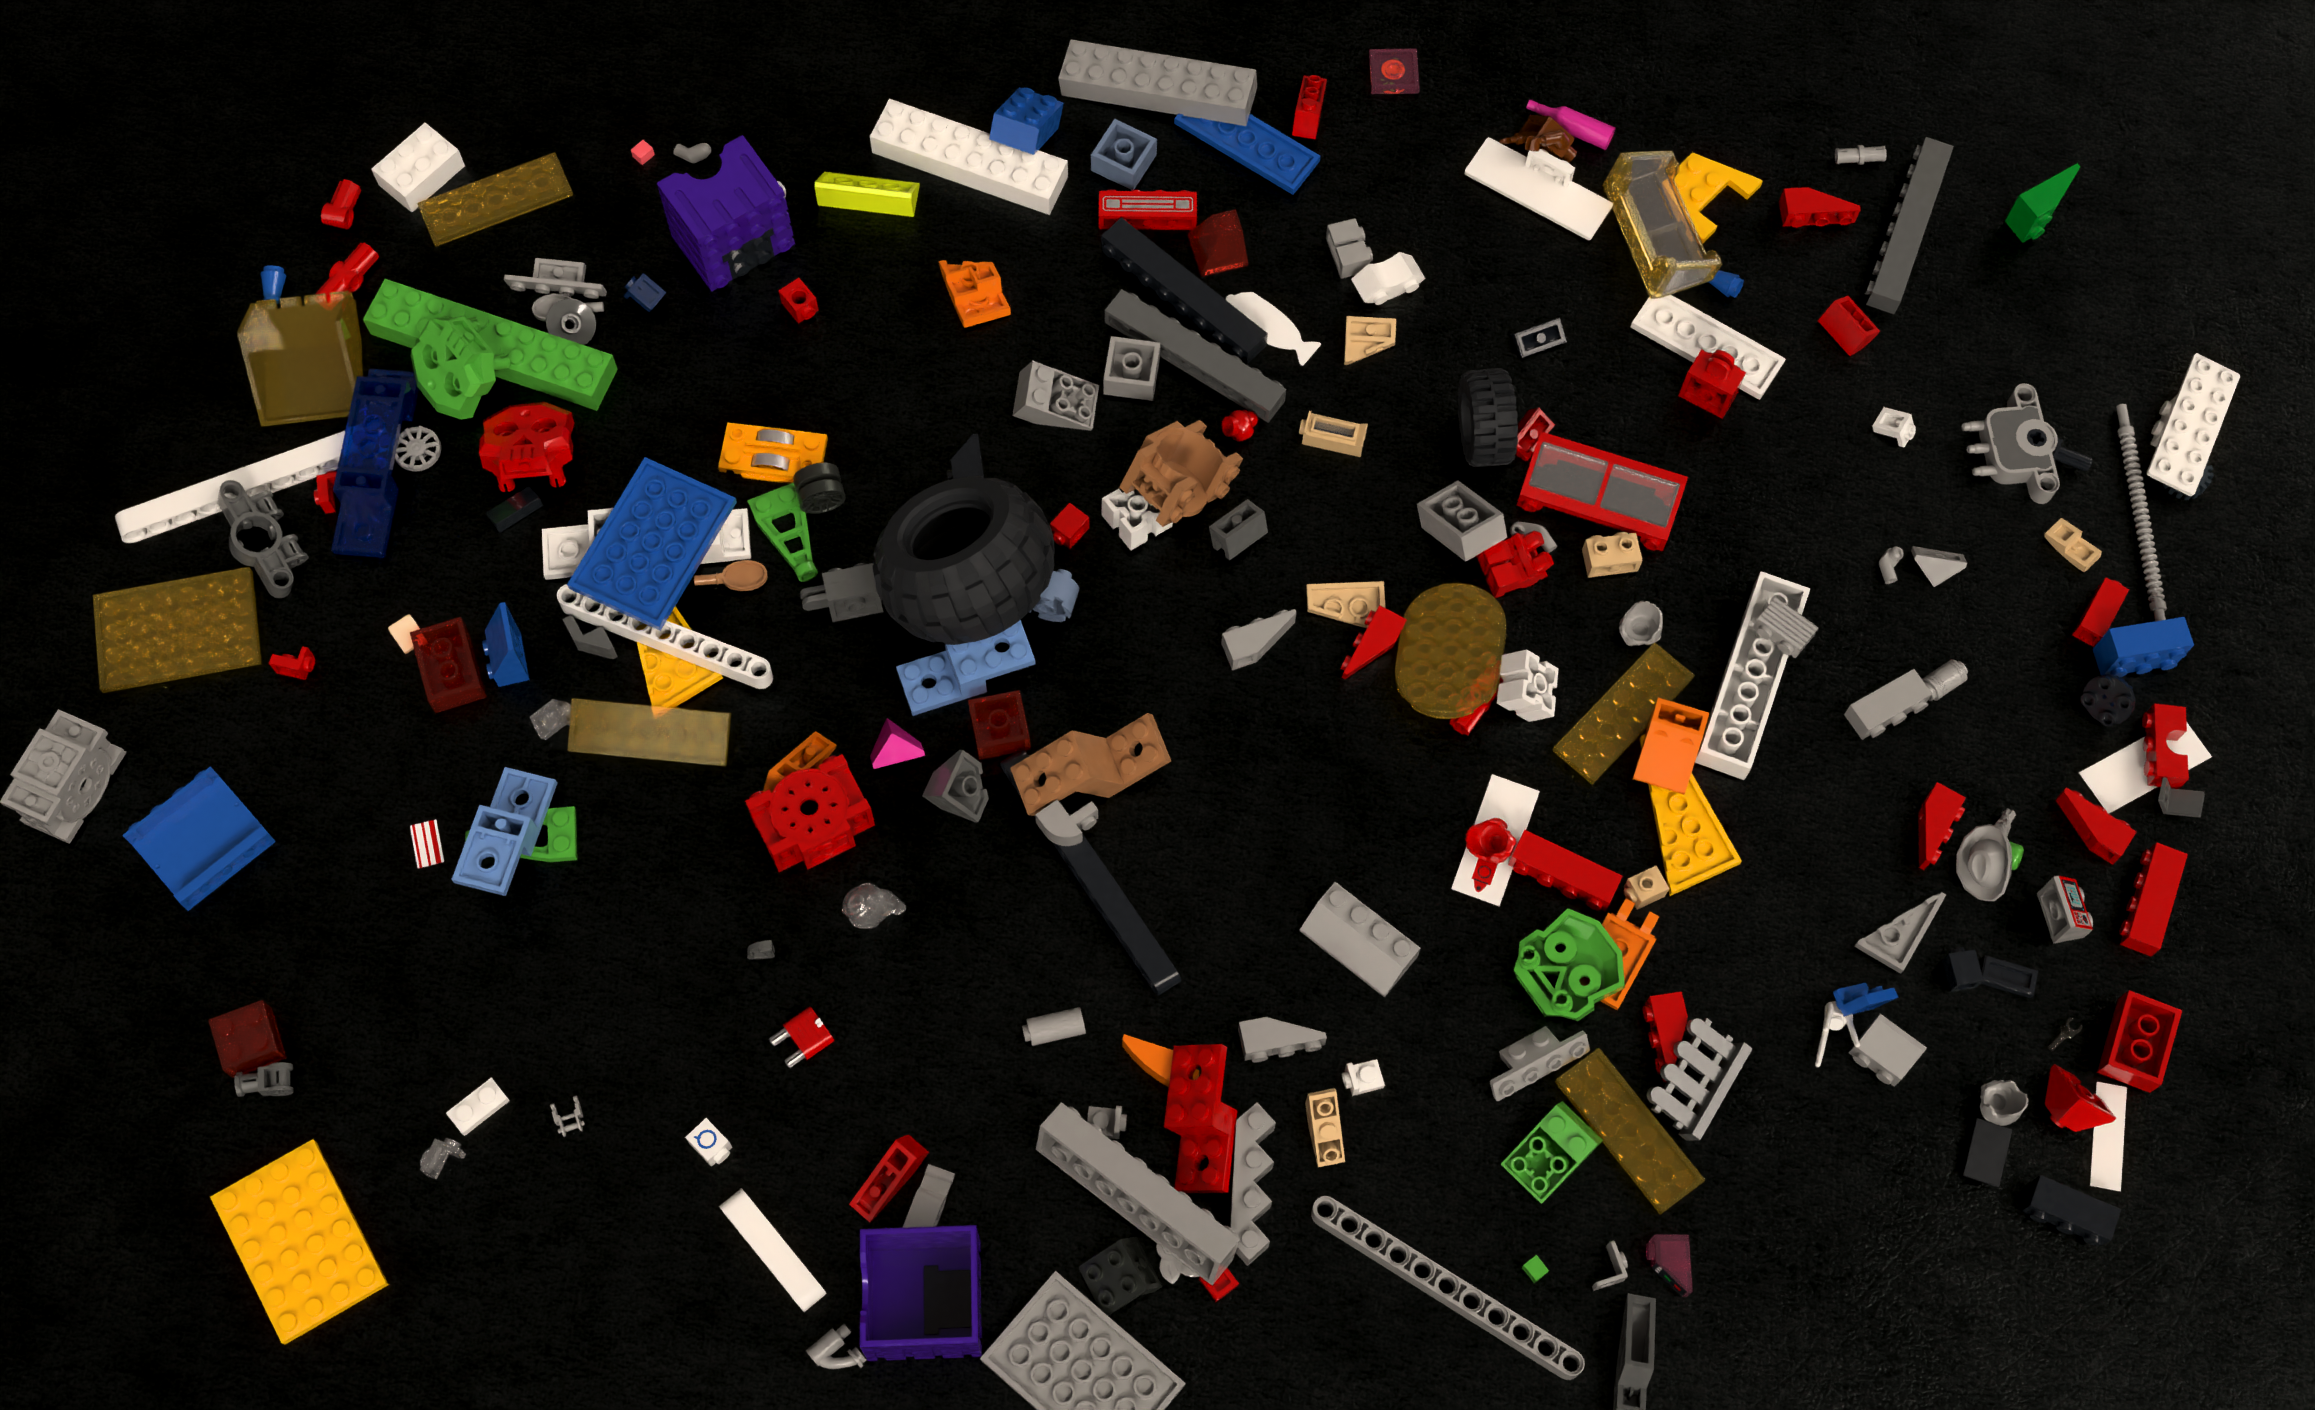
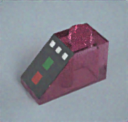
M1655 1234L1650 1239V1243L1646 1244L1647 1260H1651L1652 1269L1681 1297H1687L1693 1292L1689 1235Z

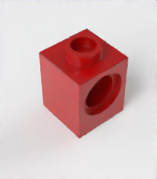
M800 278L779 290L781 303L798 324L803 320L812 318L819 311L816 297ZM798 301H804V302L801 303V304H797V303H796V302H798Z
M1069 503L1050 523L1054 542L1071 549L1089 529V517Z

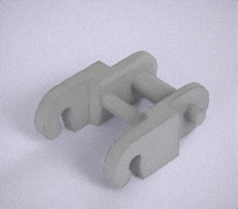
M577 1096L573 1097L576 1108L574 1113L563 1117L558 1115L555 1104H550L554 1122L557 1126L560 1125L558 1133H562L563 1137L566 1136V1132L577 1128L583 1131L582 1126L585 1124L584 1121H580V1118H583V1113ZM576 1118V1123L564 1126V1120Z

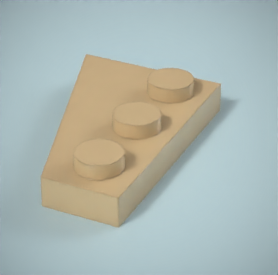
M1384 581L1306 585L1307 612L1368 628V625L1364 623L1370 611L1376 612L1379 605L1385 608Z

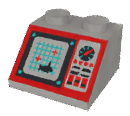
M2054 876L2037 893L2053 944L2084 938L2093 930V919L2091 914L2086 911L2084 893L2081 887H2078L2076 879Z

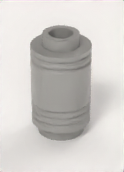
M1951 659L1922 679L1932 692L1931 697L1928 699L1929 701L1939 700L1967 681L1968 670L1961 661Z

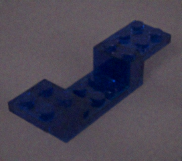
M369 369L368 377L357 376L333 487V491L341 503L331 549L334 554L385 558L399 490L391 476L402 421H413L419 391L414 372Z

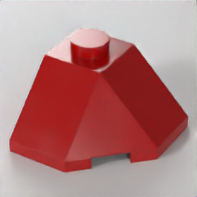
M2055 1064L2051 1067L2045 1106L2052 1114L2050 1119L2060 1128L2065 1126L2077 1132L2112 1123L2116 1119L2106 1103L2095 1093L2092 1095L2088 1089L2080 1084L2081 1081L2075 1075Z

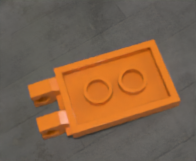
M1628 899L1624 900L1617 915L1608 913L1602 923V926L1622 951L1625 988L1601 1000V1002L1615 1010L1619 1009L1656 941L1655 936L1650 933L1659 918L1658 915L1649 912L1641 928L1626 921L1635 905L1634 902ZM1582 977L1579 982L1581 985L1586 986L1590 983V980L1587 977Z

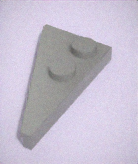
M1941 892L1940 894L1933 895L1922 904L1908 910L1867 937L1860 939L1854 947L1901 974L1946 894Z

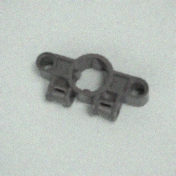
M234 480L223 482L219 489L218 504L231 526L229 537L231 554L240 563L255 568L271 596L275 598L286 597L291 591L294 578L290 569L304 563L309 558L307 553H303L297 543L298 537L296 534L282 537V530L277 520L283 517L284 513L274 503L271 491H265L248 497L239 482ZM233 493L237 497L230 499L227 498L224 494ZM252 526L261 527L268 531L271 541L274 540V545L270 549L267 547L260 552H252L244 548L243 543L237 540L236 535L242 529H250ZM278 579L286 582V585L279 586L274 581Z

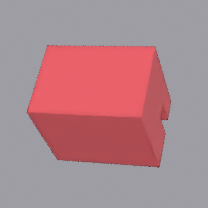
M644 140L631 149L632 157L642 165L655 155L653 148Z

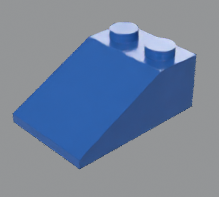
M500 603L485 629L486 640L482 641L485 655L490 657V663L486 664L489 678H494L498 687L529 680L521 632L506 603Z

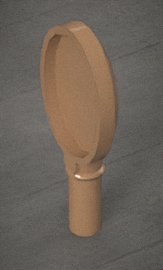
M742 560L731 563L719 574L694 575V584H725L732 590L749 591L761 587L766 582L768 574L765 566L752 560Z

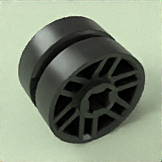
M816 463L808 465L794 474L793 482L800 509L803 512L810 514L823 513L836 509L844 503L846 497L836 465Z

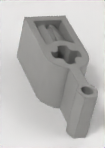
M928 1164L922 1183L915 1194L902 1228L937 1226L955 1173Z

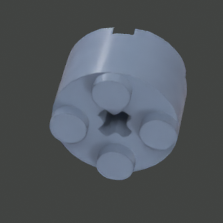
M1059 569L1057 572L1053 571L1048 587L1041 593L1040 601L1033 608L1034 611L1039 612V618L1053 622H1063L1067 616L1068 618L1071 617L1079 586L1071 579L1072 574L1069 571Z

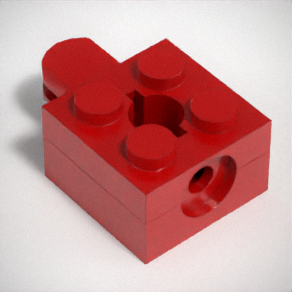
M1701 349L1687 372L1678 396L1723 419L1738 393L1746 372L1737 365H1734L1735 359L1729 353L1722 350H1716L1714 353Z

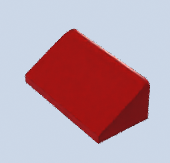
M1540 408L1530 409L1518 423V444L1515 455L1525 461H1528L1534 453L1540 431L1549 433L1555 426Z

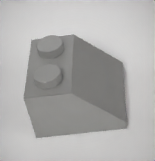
M1880 1014L1858 1039L1860 1046H1853L1849 1054L1853 1056L1857 1064L1874 1071L1880 1081L1895 1086L1903 1079L1927 1047Z

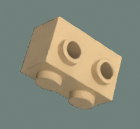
M1619 532L1608 537L1595 535L1586 539L1582 548L1588 578L1636 572L1643 561L1636 533Z

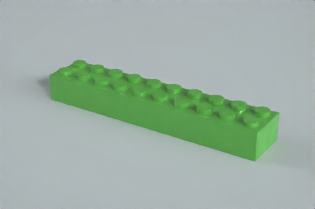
M384 279L363 318L371 335L414 348L419 343L420 334L430 319L443 316H465L466 319L476 317L478 318L477 321L481 323V329L478 334L493 351L494 356L504 353L507 355L505 358L509 357L510 367L506 370L495 371L496 377L596 411L618 370L612 354Z

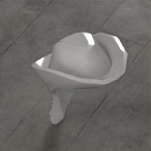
M2008 808L2004 810L1995 825L1976 826L1964 837L1957 852V875L1964 889L1979 900L1995 901L2005 893L2012 870V847L2007 836L2011 828V822L2016 816L2014 810Z

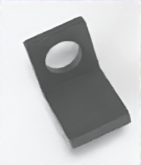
M2163 777L2158 802L2163 814L2200 818L2205 793L2203 791L2172 789L2168 779Z

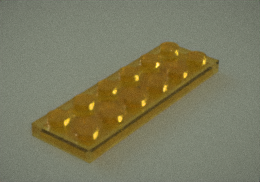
M554 152L417 204L436 247L573 196V192Z
M1654 642L1554 746L1553 752L1593 785L1648 727L1651 712L1657 698L1673 701L1692 681L1695 675Z
M572 698L568 751L726 766L731 713Z
M1600 1048L1556 1079L1555 1083L1593 1131L1603 1139L1602 1142L1660 1215L1705 1181Z

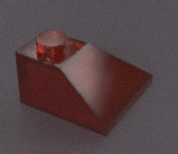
M1236 209L1211 215L1188 233L1201 277L1248 266L1243 230Z

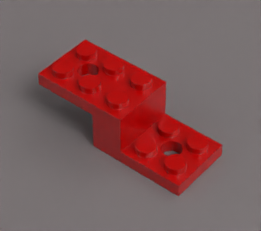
M1222 1044L1174 1046L1164 1127L1181 1135L1175 1189L1178 1192L1228 1193L1237 1110L1221 1102L1227 1047ZM1198 1067H1201V1075L1196 1080H1194V1071ZM1208 1157L1209 1164L1207 1168L1201 1171L1200 1164L1203 1159Z

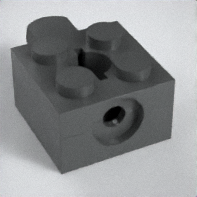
M859 563L851 568H833L826 573H822L824 585L801 590L800 597L803 600V609L810 611L829 607L832 622L883 612L881 599L877 593L872 567L874 564Z

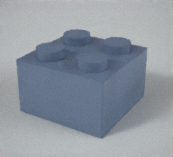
M1114 119L1091 154V171L1130 190H1134L1157 155V139Z

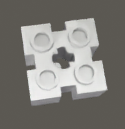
M1117 489L1102 498V516L1113 529L1119 527V537L1130 550L1145 543L1148 540L1149 533L1152 532L1157 536L1172 527L1173 522L1162 527L1156 521L1160 510L1149 504L1137 489L1127 494Z
M1526 649L1502 655L1500 676L1503 679V683L1499 684L1497 704L1509 711L1515 710L1516 715L1528 722L1554 717L1556 697L1552 695V689L1557 688L1558 668L1547 661L1539 662L1540 657Z

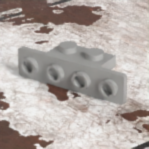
M535 258L533 277L504 275V281L511 289L516 291H525L526 288L535 289L536 292L543 294L557 291L567 296H574V293L584 294L585 297L592 299L606 296L607 293L601 284L584 283L586 265L582 262Z
M1545 1026L1500 1050V1057L1510 1070L1490 1081L1495 1100L1500 1101L1505 1097L1511 1096L1514 1092L1588 1053L1590 1048L1587 1034L1584 1031H1580L1559 1042Z

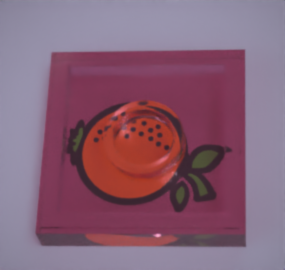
M1417 49L1369 50L1371 94L1419 93Z

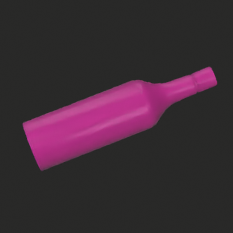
M1529 100L1526 109L1542 116H1550L1573 137L1604 150L1607 149L1615 132V127L1566 106L1551 108Z

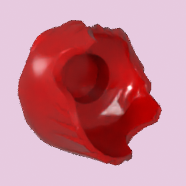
M1486 820L1471 826L1467 830L1465 838L1469 852L1488 863L1498 864L1504 862L1511 856L1516 844V839L1510 831L1505 828L1502 822L1495 820Z

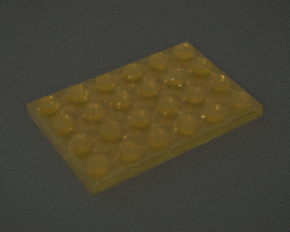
M250 567L93 595L99 687L103 693L261 664L253 571Z

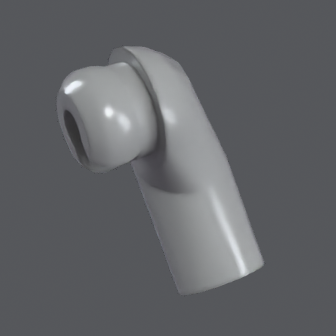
M700 143L691 148L677 144L674 149V155L690 163H697L707 158L711 153V147L707 143Z
M1900 547L1889 548L1879 560V567L1885 584H1891L1898 580L1894 567L1904 555Z

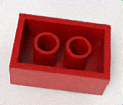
M2127 991L2117 1001L2097 1073L2149 1093L2157 1089L2163 1082L2182 1010L2133 991Z

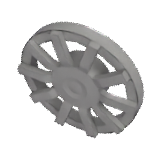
M423 426L406 428L398 437L396 436L392 453L396 462L402 468L409 471H422L436 463L441 454V443L438 436L428 428ZM413 433H417L415 439L412 436ZM426 433L427 435L421 439V434ZM406 436L409 437V439H410L409 442L406 441V440H404V438H405ZM431 437L435 440V442L426 443ZM400 443L406 445V447L398 448ZM436 446L435 453L428 450L429 447ZM399 452H407L399 459ZM430 455L432 458L426 462L424 458ZM408 457L411 458L410 465L403 462ZM415 460H421V465H414Z

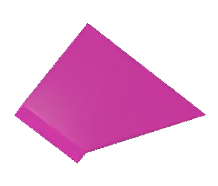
M886 718L870 758L873 769L925 756L921 742Z

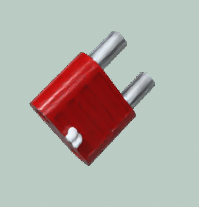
M810 1006L783 1024L784 1028L769 1038L772 1045L776 1046L790 1036L799 1048L797 1052L785 1059V1063L789 1068L804 1058L808 1060L834 1042L833 1037Z

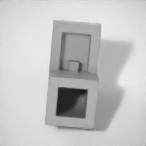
M1056 800L1035 814L1036 824L1053 843L1061 846H1073L1083 841L1082 829L1084 831L1088 830L1096 824L1098 809L1091 801L1069 816L1060 802Z

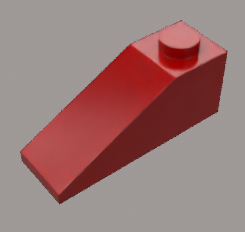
M909 1134L896 1139L849 1205L866 1220L872 1222L915 1173L929 1151Z

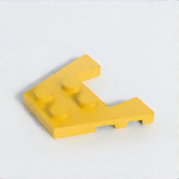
M1692 152L1661 183L1660 188L1676 211L1679 210L1683 215L1685 224L1689 229L1692 228L1696 234L1697 241L1702 245L1716 231L1717 226L1703 216L1700 211L1727 185L1748 200L1761 187L1763 181Z

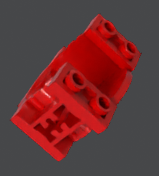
M843 754L826 758L822 764L818 765L819 769L795 771L784 777L775 786L772 793L770 789L765 792L758 791L745 801L752 821L758 829L778 872L801 861H804L807 869H810L855 847L856 844L853 836L875 826L871 807L859 789ZM807 800H813L817 802L818 810L813 815H805L800 810L802 803Z

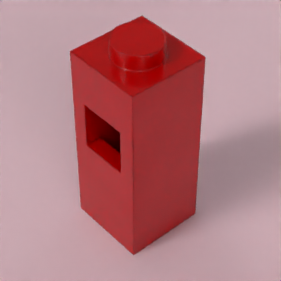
M2105 577L2097 587L2072 636L2095 647L2108 631L2129 589L2122 586L2120 582Z

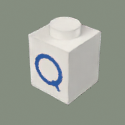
M707 1118L685 1137L689 1144L711 1167L715 1163H722L729 1156V1150L732 1148L729 1141Z

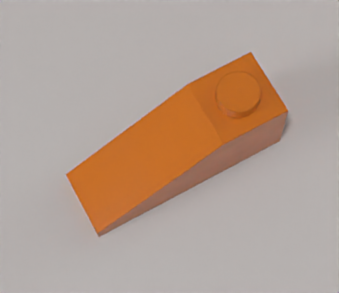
M815 731L769 770L763 791L765 792L770 789L772 793L775 786L784 777L795 771L819 769L818 765L822 764L836 749V744Z

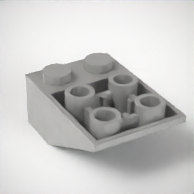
M1032 361L1019 373L1012 416L1034 424L1091 431L1099 385Z

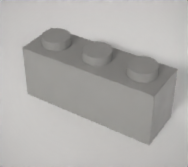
M1915 669L1851 704L1844 715L1862 740L1870 735L1874 738L1886 730L1885 726L1891 723L1895 726L1907 718L1906 714L1912 711L1916 714L1928 706L1927 701L1931 697L1932 692Z

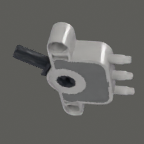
M2019 384L2014 389L2007 401L2006 408L1994 409L1988 413L1985 420L1963 423L1961 426L1963 431H1979L1981 443L1967 447L1968 453H1984L1987 466L1973 468V475H1990L1995 482L2000 484L2027 483L2031 499L2038 504L2049 502L2060 486L2055 460L2083 471H2088L2092 464L2091 457L2061 446L2063 440L2057 438L2054 428L2044 422L2037 392L2029 384Z

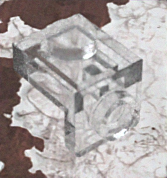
M445 1138L443 1142L434 1139L430 1150H426L421 1158L420 1170L426 1176L437 1180L449 1154L464 1159L466 1153L460 1149L461 1144L454 1140Z

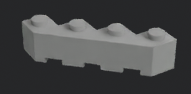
M1258 1102L1236 1120L1230 1228L1240 1238L1235 1253L1247 1266L1260 1256L1270 1244L1269 1239L1254 1222L1267 1212L1272 1204L1270 1198L1256 1183L1273 1168L1274 1161L1258 1144L1274 1131L1276 1122Z

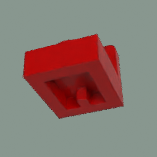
M302 646L298 659L290 654H282V656L272 654L269 664L277 674L306 680L308 673L314 668L315 658L308 647Z

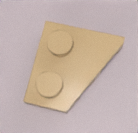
M1347 316L1344 365H1349L1394 346L1396 319Z

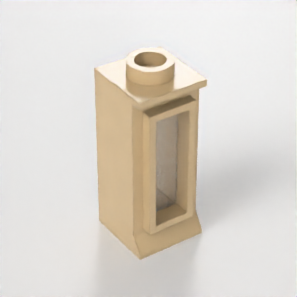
M1309 411L1307 420L1302 419L1299 434L1303 435V445L1361 457L1368 424L1353 423L1313 414Z

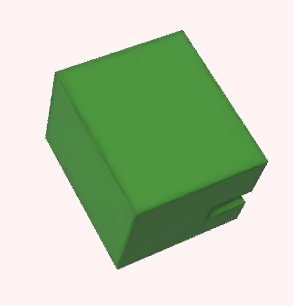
M1537 1255L1522 1266V1269L1533 1283L1549 1272Z

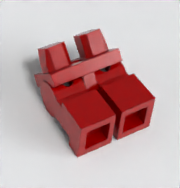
M1532 531L1526 535L1517 533L1512 538L1501 541L1476 555L1484 575H1487L1486 580L1494 599L1504 596L1506 592L1532 586L1539 579L1542 580L1548 576L1546 570L1554 562L1548 552L1543 551L1538 554L1536 548L1544 544V539L1540 532Z

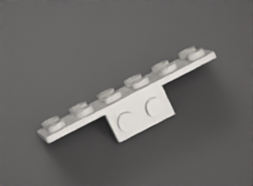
M1488 137L1465 169V175L1587 240L1592 239L1613 207L1612 202L1574 183L1572 178L1575 167L1571 166L1567 161L1550 155L1544 149H1539V152L1529 151L1528 156L1525 157Z
M2198 353L2193 355L2178 394L2170 402L2165 401L2159 412L2162 415L2161 419L2157 421L2152 429L2151 434L2154 437L2151 445L2157 448L2147 471L2148 476L2188 496L2195 494L2239 381L2240 374Z

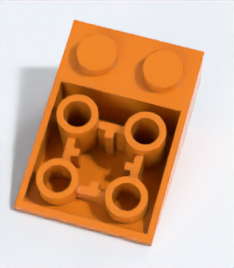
M1658 697L1651 712L1633 779L1684 795L1701 745L1709 713Z

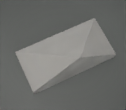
M1912 546L1911 552L1915 561L1934 587L1966 568L1967 562L1963 554Z

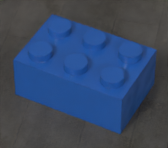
M1019 87L994 113L989 140L1035 155L1058 130L1064 103L1057 101L1053 96H1043L1034 93L1030 88Z
M2185 617L2111 628L2092 650L2101 675L2110 674L2123 677L2131 672L2144 674L2156 668H2161L2162 670L2172 669L2187 655V652L2194 646Z

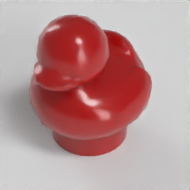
M1233 411L1223 419L1222 431L1227 437H1232L1236 441H1244L1253 435V427L1258 423V417L1252 411Z

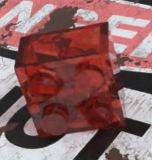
M1020 690L968 700L979 760L1016 753L1022 748L1025 751L1031 750Z
M263 1000L209 1019L222 1069L232 1078H235L236 1072L246 1074L258 1069V1067H264L286 1059L272 1008Z

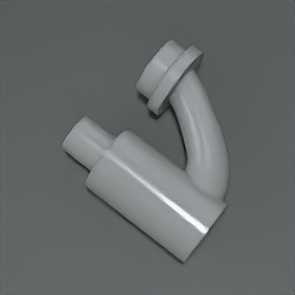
M845 1324L836 1331L832 1328L806 1350L817 1366L820 1365L827 1369H839L854 1365L862 1368L863 1363L866 1361L865 1357L856 1347L852 1351L850 1349L847 1351L850 1356L831 1357L833 1353L845 1344L843 1339L851 1333Z

